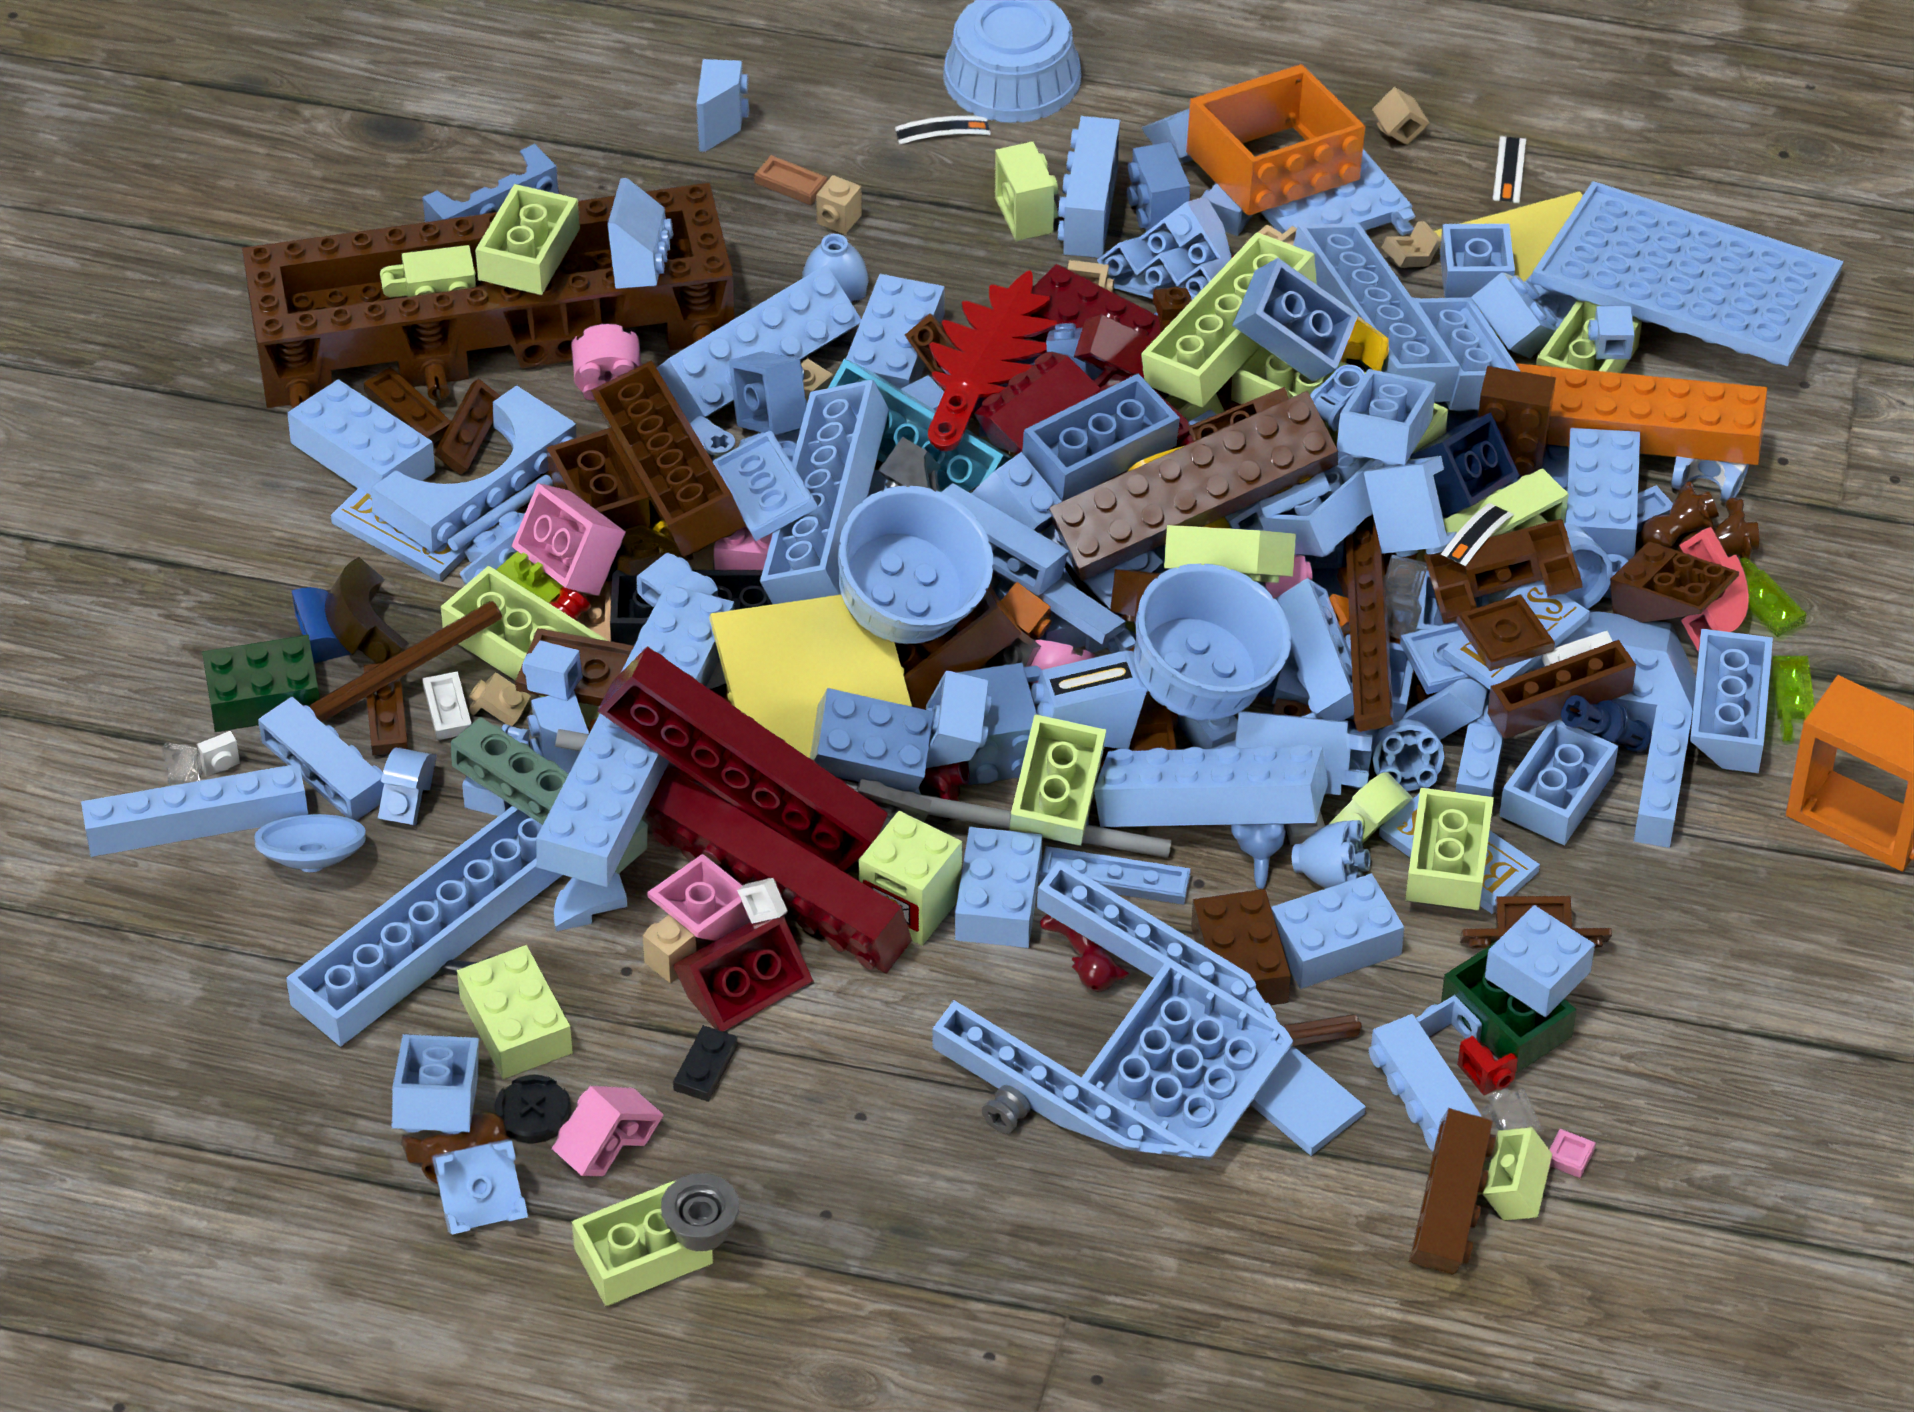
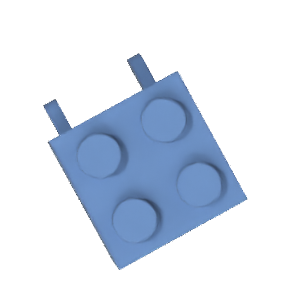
M1023 663L958 672L988 680L987 695L992 697L989 713L983 720V726L988 727L985 745L983 748H978L971 760L967 761L970 773L969 785L1020 777L1034 714L1037 715L1028 682L1039 680L1042 671L1040 667H1023Z

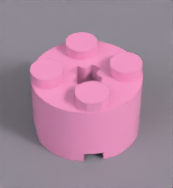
M601 324L585 329L584 336L578 340L577 336L572 342L574 381L578 389L583 392L584 398L591 401L595 400L591 392L592 389L641 366L639 338L633 331H631L630 335L623 332L622 326Z

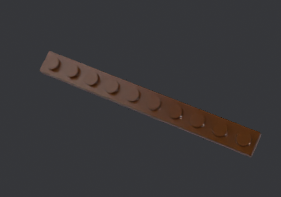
M1373 515L1365 518L1357 526L1354 533L1345 537L1354 722L1358 732L1394 725L1385 564Z

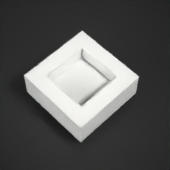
M231 731L197 744L201 768L206 777L226 771L240 764L237 742Z
M773 878L748 883L737 890L751 923L779 918L787 912Z

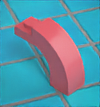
M1711 527L1702 530L1680 544V548L1685 554H1690L1694 557L1739 571V576L1701 614L1689 615L1681 620L1697 651H1699L1701 629L1725 632L1734 631L1743 622L1749 603L1748 586L1741 563L1737 555L1731 557L1726 555Z

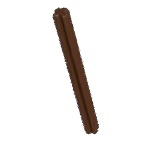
M493 601L487 602L310 704L309 707L313 710L317 719L324 722L501 620L502 614L498 606Z

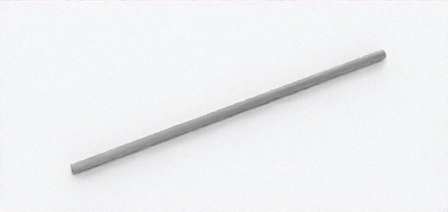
M558 729L555 747L581 751L589 734ZM669 761L667 767L680 769ZM844 781L856 791L859 783ZM918 794L920 797L932 800L928 815L1004 829L1010 828L1011 811ZM1086 825L1082 843L1168 858L1171 840Z

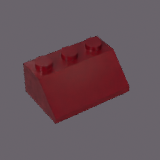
M1051 351L1040 355L1035 360V365L1029 370L1012 377L1008 382L1009 385L1000 393L987 397L982 403L983 406L975 411L974 414L993 446L1019 454L1023 449L1025 429L1102 392L1101 388L1069 356Z
M783 915L779 918L757 923L749 922L673 964L688 999L712 1027L720 1031L727 1030L813 981Z

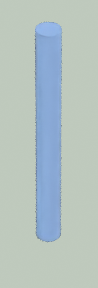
M548 475L542 476L449 538V547L454 551L458 550L476 536L497 524L503 515L516 511L530 502L538 483L553 486L552 479Z

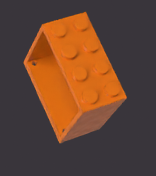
M1300 64L1191 98L1186 153L1249 216L1360 180L1365 125L1313 74ZM1292 127L1306 140L1256 157L1242 144Z
M1837 675L1804 720L1785 816L1903 872L1910 861H1914V710ZM1837 748L1908 781L1904 804L1833 771Z

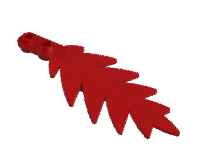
M1028 270L1023 273L1009 288L995 284L990 285L989 300L991 308L966 300L962 301L964 315L972 328L948 320L942 321L945 334L958 350L935 342L929 344L932 356L945 372H932L934 381L945 389L928 429L929 441L936 449L940 451L955 449L963 438L979 398L1000 393L1006 387L998 385L1008 383L1015 375L1026 372L1034 366L1015 363V361L1047 353V344L1045 342L1024 340L1025 338L1048 332L1057 325L1055 320L1029 317V315L1050 303L1048 296L1032 294V271Z

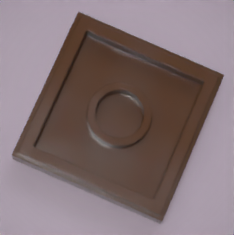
M1521 594L1457 614V625L1489 671L1554 651V640Z

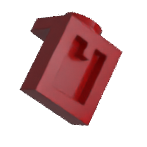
M1472 1035L1460 1042L1457 1065L1483 1095H1486L1496 1089L1502 1090L1512 1083L1515 1078L1518 1058L1513 1053H1510L1495 1061L1491 1051L1485 1046L1482 1047Z

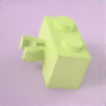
M1533 1127L1498 1131L1491 1162L1484 1161L1483 1169L1488 1170V1178L1484 1191L1482 1193L1478 1192L1477 1195L1483 1194L1503 1221L1535 1218L1539 1214L1552 1153Z

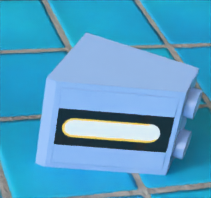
M1128 650L1044 669L1041 671L1038 683H1034L1031 688V695L1037 715L1106 729L1104 747L1118 749L1129 748L1147 692L1146 686L1142 683L1137 673L1134 652Z

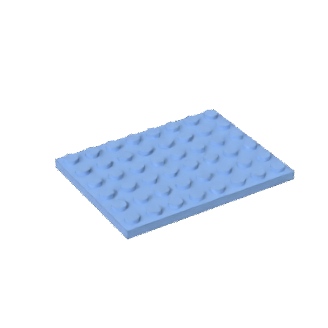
M1592 181L1534 269L1531 283L1540 285L1548 291H1558L1573 296L1578 301H1589L1601 306H1631L1632 316L1637 317L1640 321L1653 322L1668 327L1677 333H1687L1699 337L1707 343H1717L1732 348L1741 354H1751L1763 358L1771 364L1788 366L1841 273L1844 261Z

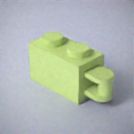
M469 245L402 253L401 265L387 266L380 271L383 293L387 297H411L476 287Z

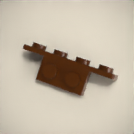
M1497 896L1495 899L1496 929H1463L1460 934V943H1469V948L1485 949L1491 943L1499 940L1534 905L1593 942L1595 948L1603 947V942L1610 940L1612 928H1572L1571 896Z

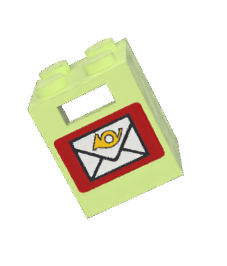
M898 811L859 859V881L902 906L912 941L923 946L957 903L962 874V841Z

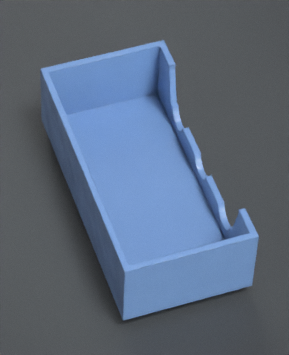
M533 144L520 151L528 166L526 167L527 172L523 175H515L513 173L498 180L499 185L496 188L489 189L484 187L471 193L470 200L466 202L453 201L438 190L424 196L425 222L498 212L514 184L559 194L557 167L536 144Z

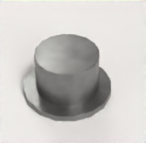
M695 1173L677 1179L666 1189L661 1199V1216L667 1228L674 1232L680 1244L694 1251H708L718 1247L725 1241L728 1230L734 1225L739 1215V1197L733 1186L722 1177L709 1173Z

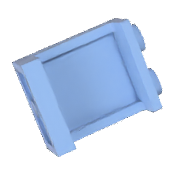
M1441 456L1410 459L1405 465L1381 463L1364 471L1382 554L1396 552L1397 557H1406L1418 553V550L1426 549L1427 554L1443 552L1447 544L1457 534V532L1446 533L1433 477L1434 474L1444 470Z

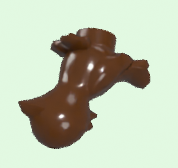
M1686 482L1678 491V497L1672 505L1670 514L1653 516L1643 525L1641 530L1643 545L1650 541L1671 548L1684 533L1695 532L1704 527L1706 529L1711 527L1715 531L1712 519L1719 517L1710 492L1707 491L1697 495L1692 482Z
M1730 497L1725 502L1729 515L1717 526L1714 533L1728 557L1733 555L1740 556L1744 566H1749L1752 550L1759 549L1758 523L1745 522L1744 500ZM1693 532L1692 534L1688 535L1682 540L1680 544L1684 543L1685 541H1687L1694 535L1698 534L1699 532ZM1679 546L1678 551L1683 553L1682 549Z
M480 1112L472 1115L469 1132L457 1134L442 1133L425 1138L424 1140L407 1134L402 1135L401 1144L407 1161L409 1163H423L421 1167L423 1174L430 1181L438 1184L432 1156L509 1138L506 1136L507 1130L503 1119L499 1115L492 1112Z

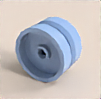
M1564 523L1583 588L1572 590L1564 595L1585 609H1589L1599 602L1608 590L1610 578L1612 577V563L1606 552L1593 541L1586 531L1575 524Z

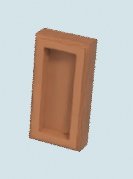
M771 155L754 174V181L758 185L812 205L816 200L817 193L826 184L827 177Z

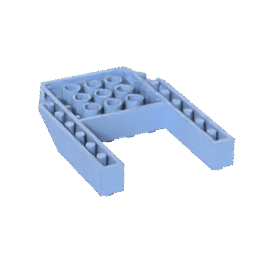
M1588 610L1590 611L1588 620L1557 645V647L1608 631L1612 641L1620 640L1635 662L1636 671L1632 693L1610 700L1624 706L1631 721H1644L1650 726L1652 731L1634 842L1670 848L1693 713L1696 676L1672 623L1661 621L1642 623L1619 614ZM1545 665L1529 669L1524 674L1545 667ZM1487 689L1482 716L1468 724L1455 792L1489 797H1493L1504 738L1487 714L1490 689Z
M1058 860L1038 887L1037 908L1154 979L1082 1078L953 1000L933 1027L932 1048L998 1089L1003 1085H1008L1019 1090L1028 1100L1032 1110L1061 1127L1125 1150L1211 1160L1293 1044L1292 1038L1284 1026H1281L1277 1021L1276 1014L1269 1003H1265L1257 991L1256 983L1249 973Z

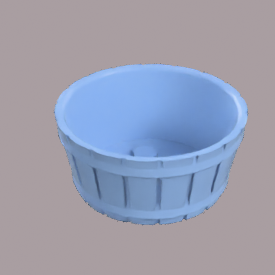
M975 0L974 3L969 4L955 23L954 36L945 58L943 79L949 95L963 109L970 113L973 112L976 116L1006 123L1038 120L1041 117L1044 118L1056 113L1060 108H1064L1074 98V94L1076 95L1081 83L1080 59L1073 42L1071 24L1065 13L1050 0Z
M896 486L884 489L883 492H876L864 499L862 504L859 503L852 510L847 518V523L845 522L841 531L838 565L840 569L839 587L844 603L851 615L862 627L877 637L895 643H922L944 635L977 606L986 593L992 579L993 552L991 544H989V538L981 523L977 522V518L963 504L957 503V500L937 490L936 492L932 491L933 489Z
M1201 563L1172 568L1159 575L1158 579L1155 578L1148 585L1139 602L1135 623L1137 637L1134 647V662L1137 673L1142 683L1146 686L1147 692L1149 691L1150 695L1162 706L1165 705L1167 709L1176 714L1185 715L1187 718L1196 720H1219L1227 716L1230 717L1247 708L1255 700L1259 692L1275 679L1285 664L1291 646L1288 620L1285 619L1286 615L1276 599H1273L1272 595L1262 585L1252 581V578L1233 569L1229 570L1227 567L1219 565H1201Z

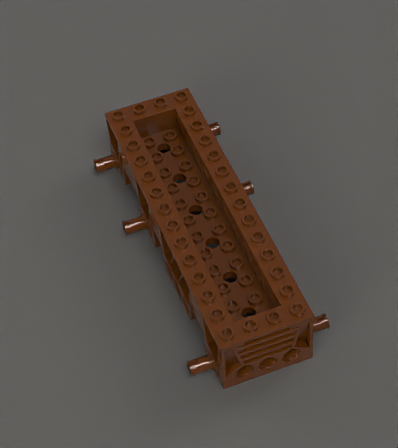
M710 183L645 191V193L665 208V217L672 220L673 239H670V250H667V262H664V273L659 274L657 286L615 288L608 221L615 196L578 201L580 230L542 295L478 280L476 248L497 212L243 247L251 315L266 407L273 408L291 405L292 409L332 384L331 370L397 361L399 375L413 387L427 385L428 397L435 401L438 400L436 390H439L441 400H443L450 392L447 382L469 379L466 351L512 345L521 368L573 361L572 342L577 336L578 340L584 336L585 329L601 324H616L622 326L623 330V328L664 323L669 351L689 347L735 319L733 273ZM469 245L476 287L411 297H387L384 295L380 271L387 266L401 265L402 253Z

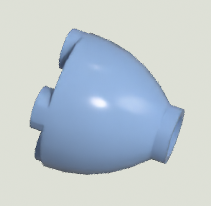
M840 234L825 236L821 244L808 256L802 278L827 264L850 302L863 299L866 296L868 274L864 259L848 243L844 236Z
M1410 719L1394 721V725L1385 726L1374 741L1372 760L1374 771L1377 775L1388 772L1406 791L1430 787L1437 781V775L1441 771L1444 761L1443 745L1434 731L1420 721Z
M1350 820L1329 824L1315 831L1302 844H1295L1292 849V866L1295 873H1304L1310 880L1325 889L1362 877L1363 871H1369L1371 865L1370 852L1368 849H1363L1362 822L1360 820Z

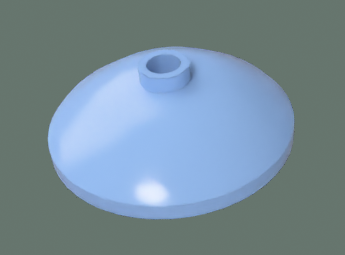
M312 814L292 816L270 822L255 833L254 839L256 849L268 859L290 868L301 869L304 872H317L324 867L339 863L358 851L366 840V832L364 826L353 819L336 815Z

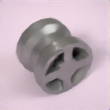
M1003 1085L995 1093V1100H990L984 1105L982 1115L992 1128L1001 1133L1009 1134L1017 1126V1119L1024 1118L1030 1111V1104L1019 1090L1012 1086Z

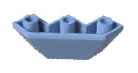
M1202 197L1185 202L1142 236L1118 243L1098 258L1097 261L1099 264L1109 265V279H1114V288L1153 298L1154 289H1168L1170 287L1187 288L1193 300L1231 260V253L1222 221L1208 198Z

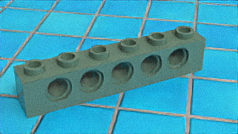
M481 717L451 741L452 767L540 824H544L569 773L562 770L554 761L545 759L534 752L527 744L520 743L506 734L502 728L492 725ZM642 819L615 871L617 874L647 849V824Z

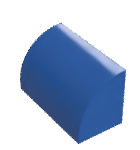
M306 587L292 590L294 613L302 635L309 634L314 664L350 655L351 653L339 642L328 624L325 614V601L329 592L320 588Z

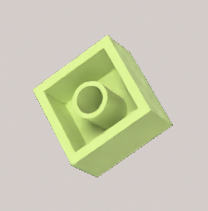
M1033 141L996 149L995 198L1015 241L1053 233V220L1058 216L1054 201V195L1058 194V185L1055 176L1048 173L1045 155L1043 153L1039 154Z

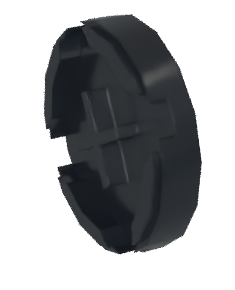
M536 1074L520 1076L512 1080V1084L507 1086L505 1090L503 1087L499 1091L494 1104L495 1114L503 1119L507 1130L506 1136L517 1142L528 1144L546 1142L558 1136L561 1127L570 1119L571 1105L568 1092L565 1088L563 1090L561 1086L557 1085L556 1080L548 1076Z

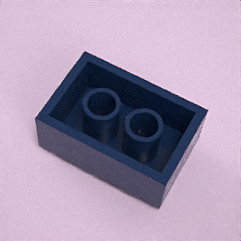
M1491 413L1456 426L1413 452L1410 456V459L1441 456L1444 470L1434 474L1433 477L1442 517L1473 506L1519 476Z

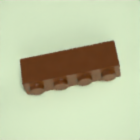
M1620 640L1610 642L1491 686L1487 714L1503 738H1510L1561 719V710L1566 700L1571 696L1578 695L1584 697L1589 704L1597 705L1601 701L1613 700L1632 693L1636 664ZM1572 707L1570 708V710L1573 712H1580V710H1577Z
M1451 1108L1447 1109L1440 1120L1409 1259L1410 1263L1453 1275L1462 1263H1468L1473 1247V1242L1467 1240L1470 1228L1476 1227L1481 1206L1475 1205L1478 1192L1482 1193L1484 1191L1488 1178V1170L1483 1169L1485 1157H1491L1496 1140V1135L1490 1134L1493 1120Z

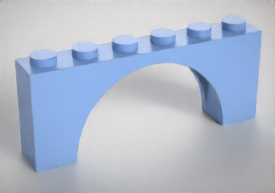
M516 385L493 402V428L498 430L513 448L508 459L498 469L484 477L454 484L420 481L395 470L371 487L372 513L433 552L444 543H448L449 538L481 518L493 508L499 506L517 491L522 490L536 477L548 471L546 447L575 439L576 423Z

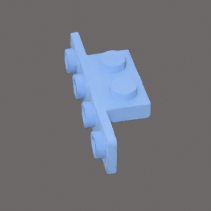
M513 511L503 515L499 519V524L490 531H485L476 536L474 543L464 550L469 562H472L460 572L465 585L487 566L496 570L517 552L512 547V543L523 520L524 513Z

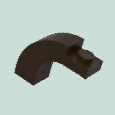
M358 557L347 564L328 593L325 601V614L334 635L352 655L360 650L374 663H383L404 651L409 643L380 619L372 609L370 602L385 579Z

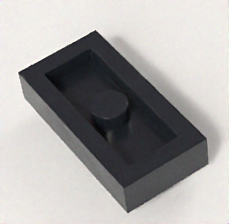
M703 1025L673 1081V1090L709 1102L738 1046V1036Z

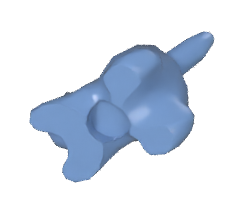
M1284 824L1231 825V832L1237 839L1241 850L1254 859V879L1258 889H1264L1266 885L1270 857L1283 845L1286 832L1283 827Z

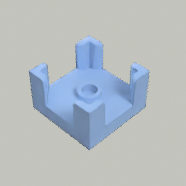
M501 1140L432 1156L447 1229L450 1234L469 1231L470 1228L499 1221H513L528 1217L525 1200L521 1197L514 1165L516 1158L511 1140Z

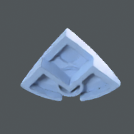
M615 872L608 887L571 878L564 889L559 892L555 902L554 924L556 931L592 924V914L627 907V897L620 875Z

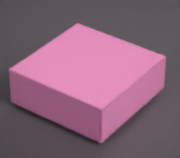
M1559 1129L1549 1149L1552 1153L1550 1167L1581 1178L1595 1150L1596 1142Z

